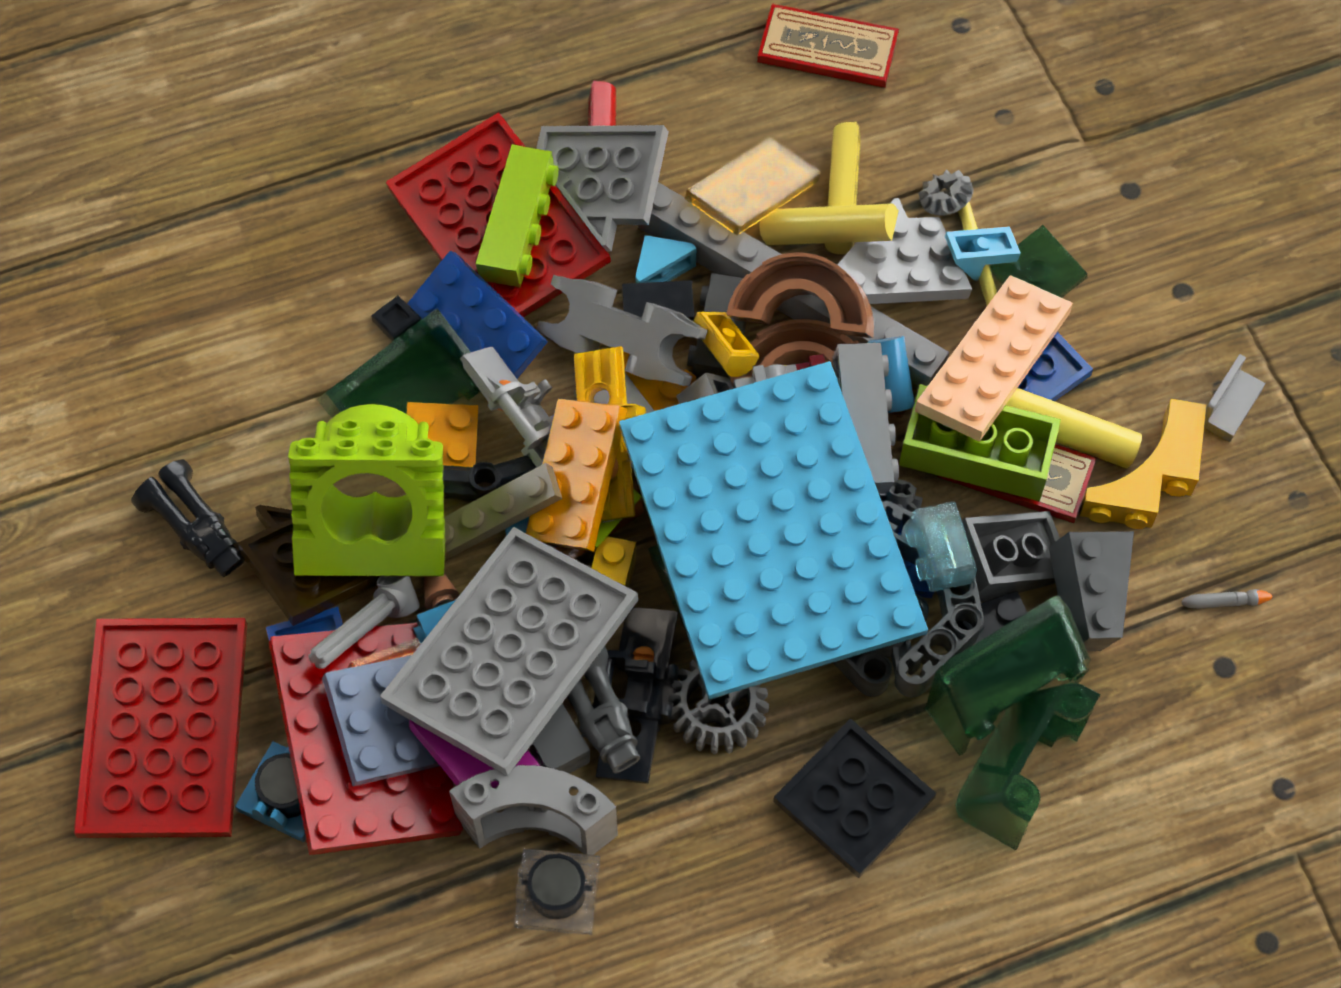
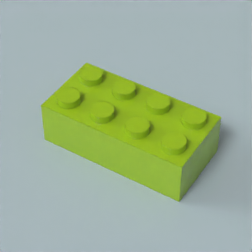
M922 384L919 385L902 447L899 466L1040 501L1047 480L1061 419L1005 405L979 442L915 412L917 400L928 387Z

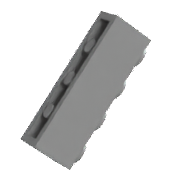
M881 343L838 344L832 356L836 378L878 493H888L894 481H897L899 477L898 460L892 459L891 446L895 445L894 424H889L888 411L892 409V394L890 389H885L884 377L888 376L889 372L888 356L882 355Z

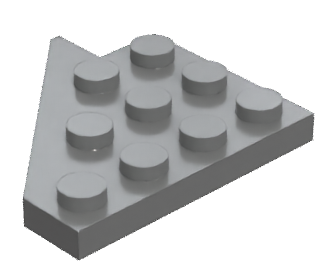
M664 125L542 126L536 149L552 152L554 165L558 166L559 169L556 186L606 251H612L617 225H649L669 133Z
M894 198L890 203L894 204L899 211L892 241L856 242L837 264L857 281L865 292L870 304L968 299L972 291L965 272L954 262L945 239L946 231L940 218H908L899 198Z

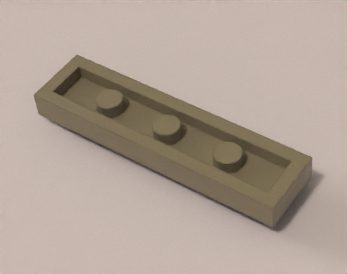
M544 463L445 516V561L563 499L553 467Z

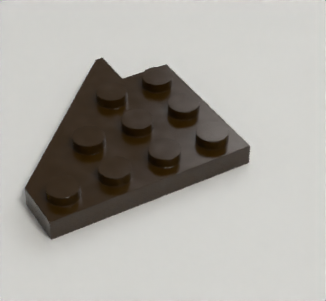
M265 505L256 506V515L266 530L238 542L239 552L293 626L377 585L376 582L381 577L294 576L292 510Z

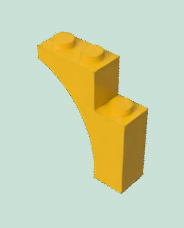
M1170 399L1163 418L1160 442L1153 453L1142 465L1125 477L1108 484L1087 488L1081 503L1080 516L1087 517L1098 523L1109 521L1123 523L1133 529L1152 528L1159 511L1161 491L1177 497L1192 496L1199 481L1206 404Z

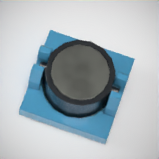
M272 741L235 808L244 815L299 841L305 842L306 836L289 747L286 748Z

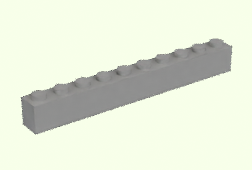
M659 182L656 188L649 225H638V228L653 237L693 243L697 248L696 262L716 274L744 278L746 274L749 275L762 265V262L782 255ZM796 295L784 301L777 308L778 311L794 320L809 319L830 324V313L824 301L812 295ZM871 307L874 319L873 338L846 336L853 341L857 340L859 343L904 336L912 390L918 392L920 384L928 386L948 360L949 352Z

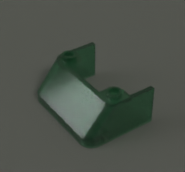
M1055 596L952 657L935 672L925 709L959 756L966 752L970 739L975 737L976 740H981L994 731L996 727L993 723L1002 711L1056 678L1060 682L1068 680L1076 685L1082 681L1084 675L1089 671L1087 667L1091 661L1072 613L1060 596Z

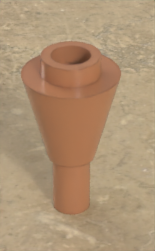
M445 573L444 576H424V604L427 610L454 601L459 597L460 593Z

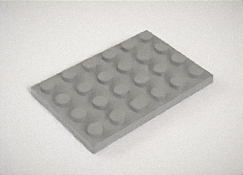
M513 527L380 695L383 705L508 776L639 601L638 593Z

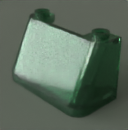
M436 308L325 392L317 401L333 418L348 408L367 404L389 406L407 413V402L452 404L463 396L469 401L481 391L463 368V362L460 360L463 355L471 353V351L438 308Z
M1066 683L1025 691L1016 695L958 794L955 805L959 817L971 826L1017 850L1040 802V792L1037 786L1029 779L1020 775L1022 768L1038 741L1051 748L1057 740L1063 737H1071V739L1078 741L1101 694L1079 683Z

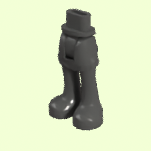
M604 646L584 673L597 696L600 706L594 709L581 678L567 698L579 719L581 736L590 741L599 752L601 760L608 762L614 773H619L638 762L640 756L635 748L638 741L632 734L627 716L628 708L618 700L607 676L606 667L609 656L607 648Z

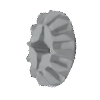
M946 169L943 175L937 176L933 174L932 181L923 182V190L918 194L925 211L933 215H948L959 211L968 204L973 195V186L969 176H963L960 170L951 174ZM944 188L950 190L951 196L940 192V190Z

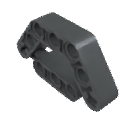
M882 501L902 559L934 575L942 619L913 647H911L909 639L875 650L884 657H891L896 689L902 695L913 698L922 695L975 644L983 626L984 616L971 554L966 540L892 502ZM899 529H902L901 535H898ZM917 536L923 539L925 543L915 544L909 538ZM952 553L957 556L958 560L949 561L942 554ZM950 587H959V588H962V589L965 591L966 594H964V595H956V594H953V593L949 590V588H950ZM967 621L973 629L963 630L958 627L956 622ZM939 645L944 647L948 653L938 655L930 647ZM922 663L923 667L920 673V677L916 674L913 675L918 669H920V665Z

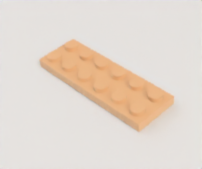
M1010 275L916 402L915 412L980 442L1071 312L1073 303Z

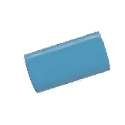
M904 336L868 341L867 343H881L882 355L888 356L889 372L888 376L884 377L885 389H890L892 394V409L888 413L913 408L914 396Z

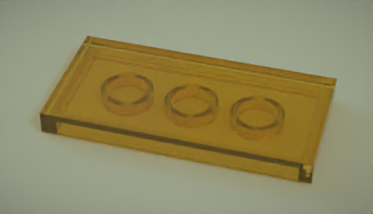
M769 137L687 189L684 199L738 236L817 183L821 172Z

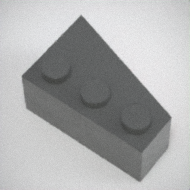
M1134 531L1068 532L1049 546L1068 652L1102 651L1123 638Z

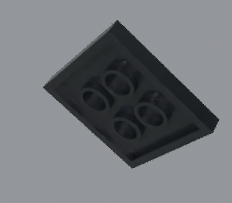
M850 718L774 796L773 802L855 876L860 878L934 800L936 792Z

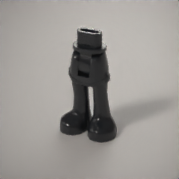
M176 460L160 469L158 476L161 482L169 490L173 491L195 516V521L190 522L154 477L146 479L135 491L131 498V503L141 512L147 513L152 510L158 512L179 536L183 549L190 550L199 559L204 561L209 569L215 568L222 577H226L245 562V559L238 551V542L232 538L224 524V517L220 513L214 512L192 486L190 480L193 476V470L186 460Z

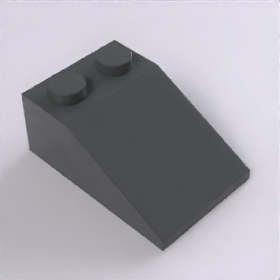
M1050 511L967 517L950 530L965 539L969 546L980 602L989 601L1016 591L1023 593L1055 584L1049 546L1058 541L1060 537ZM947 553L950 561L958 560L954 554ZM960 588L962 595L966 594L965 591L962 588Z

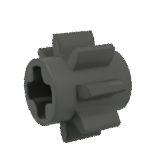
M894 481L888 493H879L881 501L892 502L915 514L920 513L923 498L915 496L917 488L907 481Z

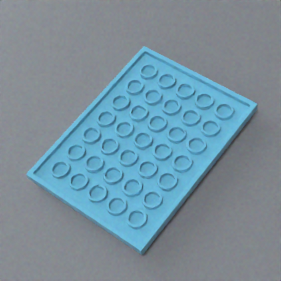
M831 361L619 421V427L708 699L927 634V624Z

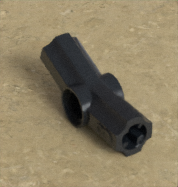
M528 455L495 465L489 462H479L473 467L443 465L444 498L471 500L473 502L537 467ZM481 482H488L492 485L489 487H480L477 484Z

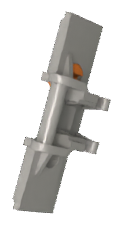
M493 346L463 355L460 358L463 362V368L489 402L487 405L491 411L497 409L505 412L525 439L523 442L525 447L521 450L523 455H528L536 467L542 465L554 415L549 417L540 403L552 389V386L546 379L542 380L538 385L535 382L529 384L520 383Z

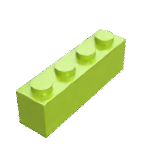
M511 145L476 260L478 273L485 281L521 287L524 275L528 276L532 267V255L530 253L533 245H538L541 236L540 219L542 215L546 216L550 205L548 192L550 186H555L558 179L559 169L558 166L554 165L551 151Z

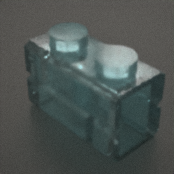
M956 502L942 503L935 507L929 506L912 511L909 525L905 526V533L909 546H916L919 558L916 559V570L920 581L926 580L931 592L948 589L951 586L957 587L972 583L977 567Z

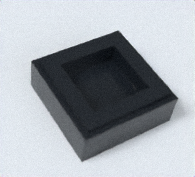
M399 295L371 315L372 321L394 344L421 324L420 317Z

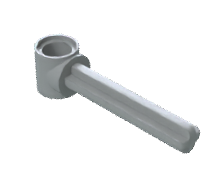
M410 576L379 577L376 582L378 589L374 592V599L311 650V654H309L310 662L314 663L319 669L325 668L387 616L400 618L415 612L419 608L420 603Z

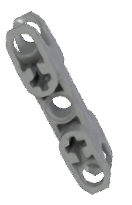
M553 275L551 285L567 295L570 302L569 313L565 320L558 324L539 320L537 331L553 340L559 346L576 353L598 350L600 343L610 347L622 346L623 352L629 354L625 371L647 380L667 381L682 386L690 385L692 376L682 371L674 363L672 358L673 347L684 336L705 340L707 329L696 324L680 312L646 302L642 317L612 307L617 290L594 281Z

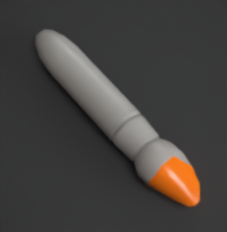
M1252 589L1247 592L1194 594L1182 599L1181 603L1185 607L1197 609L1246 604L1256 606L1271 600L1272 594L1258 589Z

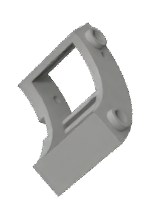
M519 765L515 766L508 776L493 769L478 774L449 791L456 817L462 823V828L479 848L506 835L522 833L524 830H539L549 832V835L565 840L589 859L618 836L616 806L591 784L557 769ZM498 781L499 786L492 788L490 786L491 782ZM570 789H577L578 794L575 796L570 795ZM501 809H504V811L501 812V813H497V812H496V811H499V810H501Z

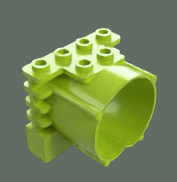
M376 404L359 405L338 413L327 423L319 421L316 425L314 438H303L290 444L288 462L290 464L289 479L292 503L294 576H444L443 444L428 439L429 425L427 422H420L418 424L406 413L389 406ZM371 473L394 481L405 491L406 495L387 497L373 492L364 497H351L339 491L333 484L353 474Z

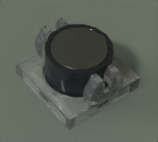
M523 849L522 863L518 868L519 881L516 884L514 927L592 935L600 856Z

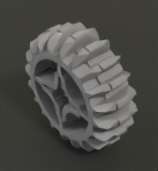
M694 659L690 662V671L681 668L678 677L680 681L674 680L671 686L676 689V693L669 694L667 697V701L674 702L671 720H676L674 723L675 732L685 731L683 741L686 744L697 739L696 749L698 751H701L705 744L711 745V753L714 755L717 754L718 746L724 745L726 752L730 754L733 751V742H736L744 749L747 746L746 736L753 739L757 738L759 732L757 727L765 726L766 717L763 714L769 711V703L764 701L768 697V690L760 687L761 684L712 698L717 702L712 705V699H708L697 662ZM700 686L703 699L697 703L695 709L690 711L687 701L691 693ZM746 697L749 709L743 718L737 722L733 708L739 705L740 699ZM725 702L724 708H723V707H720L719 704H722V703ZM708 722L718 723L721 727H711L705 724Z

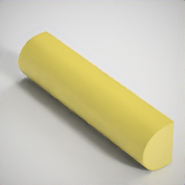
M857 122L840 123L833 129L828 206L857 204L861 144ZM854 242L825 243V248L834 254L846 255L854 246Z
M894 204L766 209L760 217V234L766 245L892 241L899 211Z
M1019 388L1016 389L1006 406L1061 419L1056 443L1124 468L1131 466L1141 445V433Z

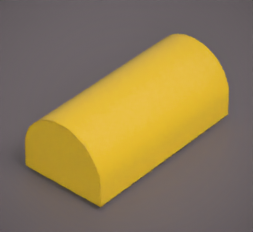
M697 312L693 322L708 330L705 340H701L726 373L731 377H740L752 370L759 358V354L733 320L726 315V312Z

